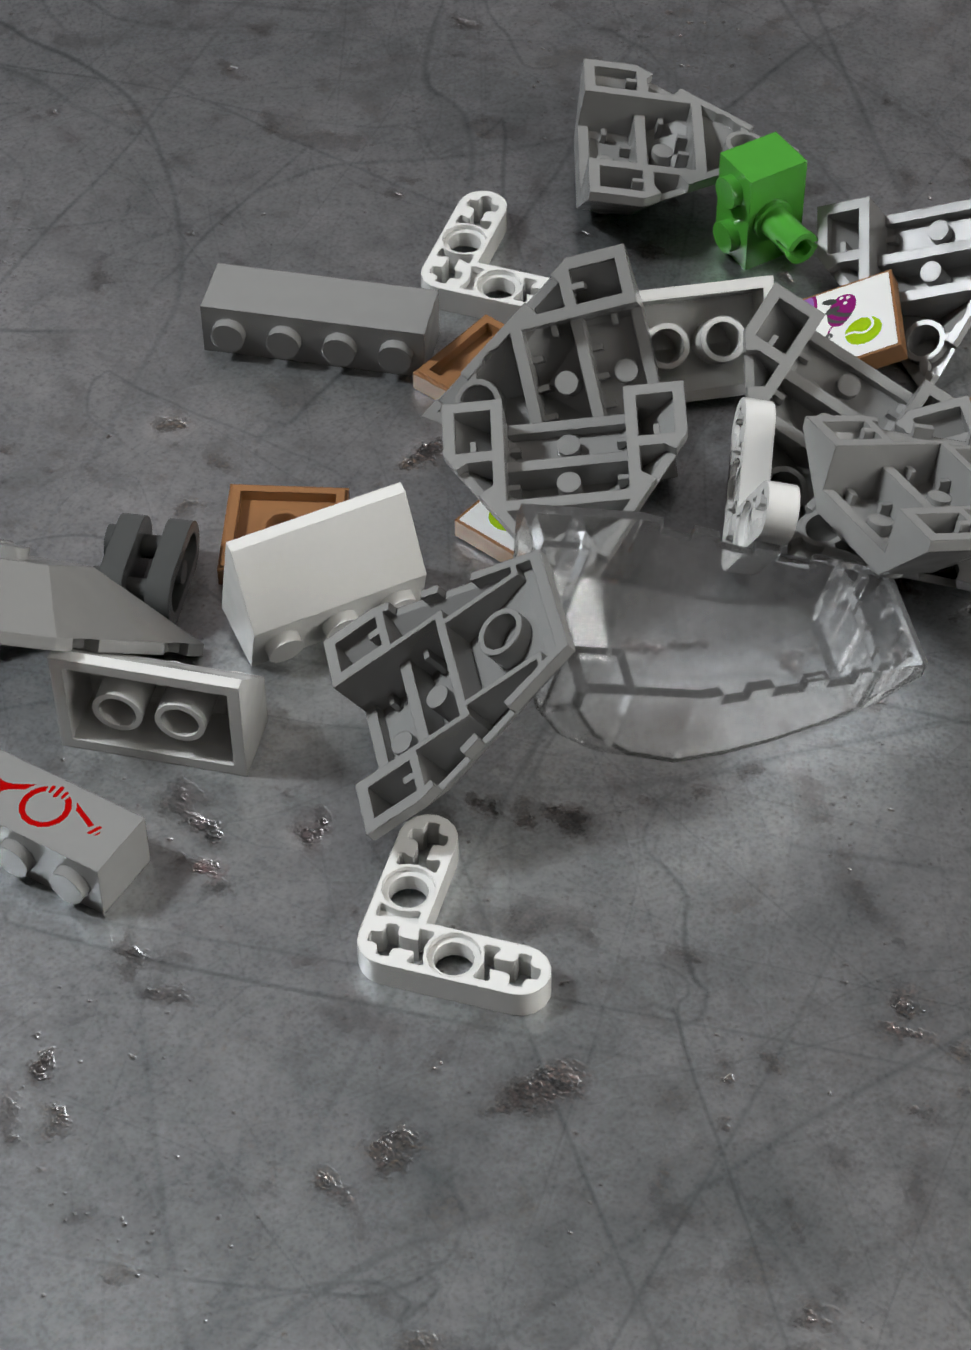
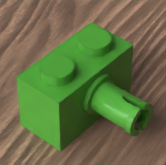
M777 132L720 153L719 178L716 180L717 211L716 222L713 225V235L719 249L724 253H728L744 270L751 269L783 255L791 263H803L817 249V244L815 243L818 241L817 236L802 225L807 160Z

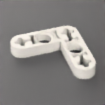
M482 190L465 195L457 204L425 261L421 271V288L439 290V310L479 319L484 315H488L505 324L549 279L548 277L489 265L507 230V203L501 195ZM480 221V226L474 224V222ZM467 246L474 247L477 250L473 252L462 253L453 251L452 249L456 247ZM449 273L455 274V278L449 279ZM495 291H503L512 294L511 296L506 298H491L486 296L487 293Z
M742 397L735 411L721 551L724 568L756 572L792 539L797 527L800 512V488L794 484L771 481L776 408L773 401Z
M424 814L413 817L405 822L398 833L358 932L357 952L361 972L369 980L381 985L509 1015L525 1016L536 1013L545 1007L551 995V965L548 958L540 950L527 945L435 925L458 865V833L455 826L448 819L439 815ZM428 843H435L437 845H433L426 859V868L419 866L418 850H424ZM404 889H416L427 896L423 903L411 908L398 906L390 900L395 893ZM388 944L399 946V948H393L389 956L377 954V952H384ZM424 950L423 964H415L414 961L419 962V951ZM450 955H460L467 958L473 964L470 970L459 975H447L435 967L439 960ZM485 966H494V970L490 969L489 980H484ZM519 974L531 977L523 982L522 987L510 984V982H515L518 979Z

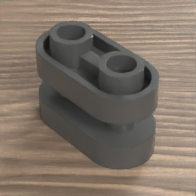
M122 513L116 524L108 525L104 537L103 560L100 566L93 567L175 624L180 616L197 566L200 543L198 523L193 520L170 518L165 525L162 535H153L152 522L148 515ZM153 559L148 572L147 578H144L145 572L149 564V560Z

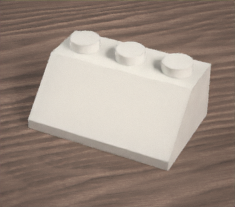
M773 275L639 290L661 382L683 380L685 402L744 396L743 331L773 287Z
M401 482L226 542L222 609L251 667L267 661L274 663L287 661L299 654L303 648L325 641L376 606L389 602L394 607L399 608L422 600L420 599L421 591L424 590L427 574L406 491Z
M72 648L71 652L50 651L47 659L62 745L248 776L268 722L264 677L245 674L239 671L219 670L184 664L178 661H165L121 653H97Z

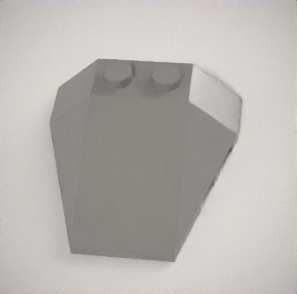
M862 415L805 417L803 432L816 510L837 532L838 537L848 543L867 563L868 568L872 572L886 578H901L904 574L933 573L971 559V431L968 432L966 441L932 437L935 430L932 425L914 423L911 434L881 430L878 427L879 421L876 417Z
M540 549L471 573V582L445 591L439 585L422 590L420 597L422 600L396 608L389 602L376 606L323 641L333 688L366 713L378 770L355 784L366 835L374 841L429 806L454 787L576 651L547 555Z

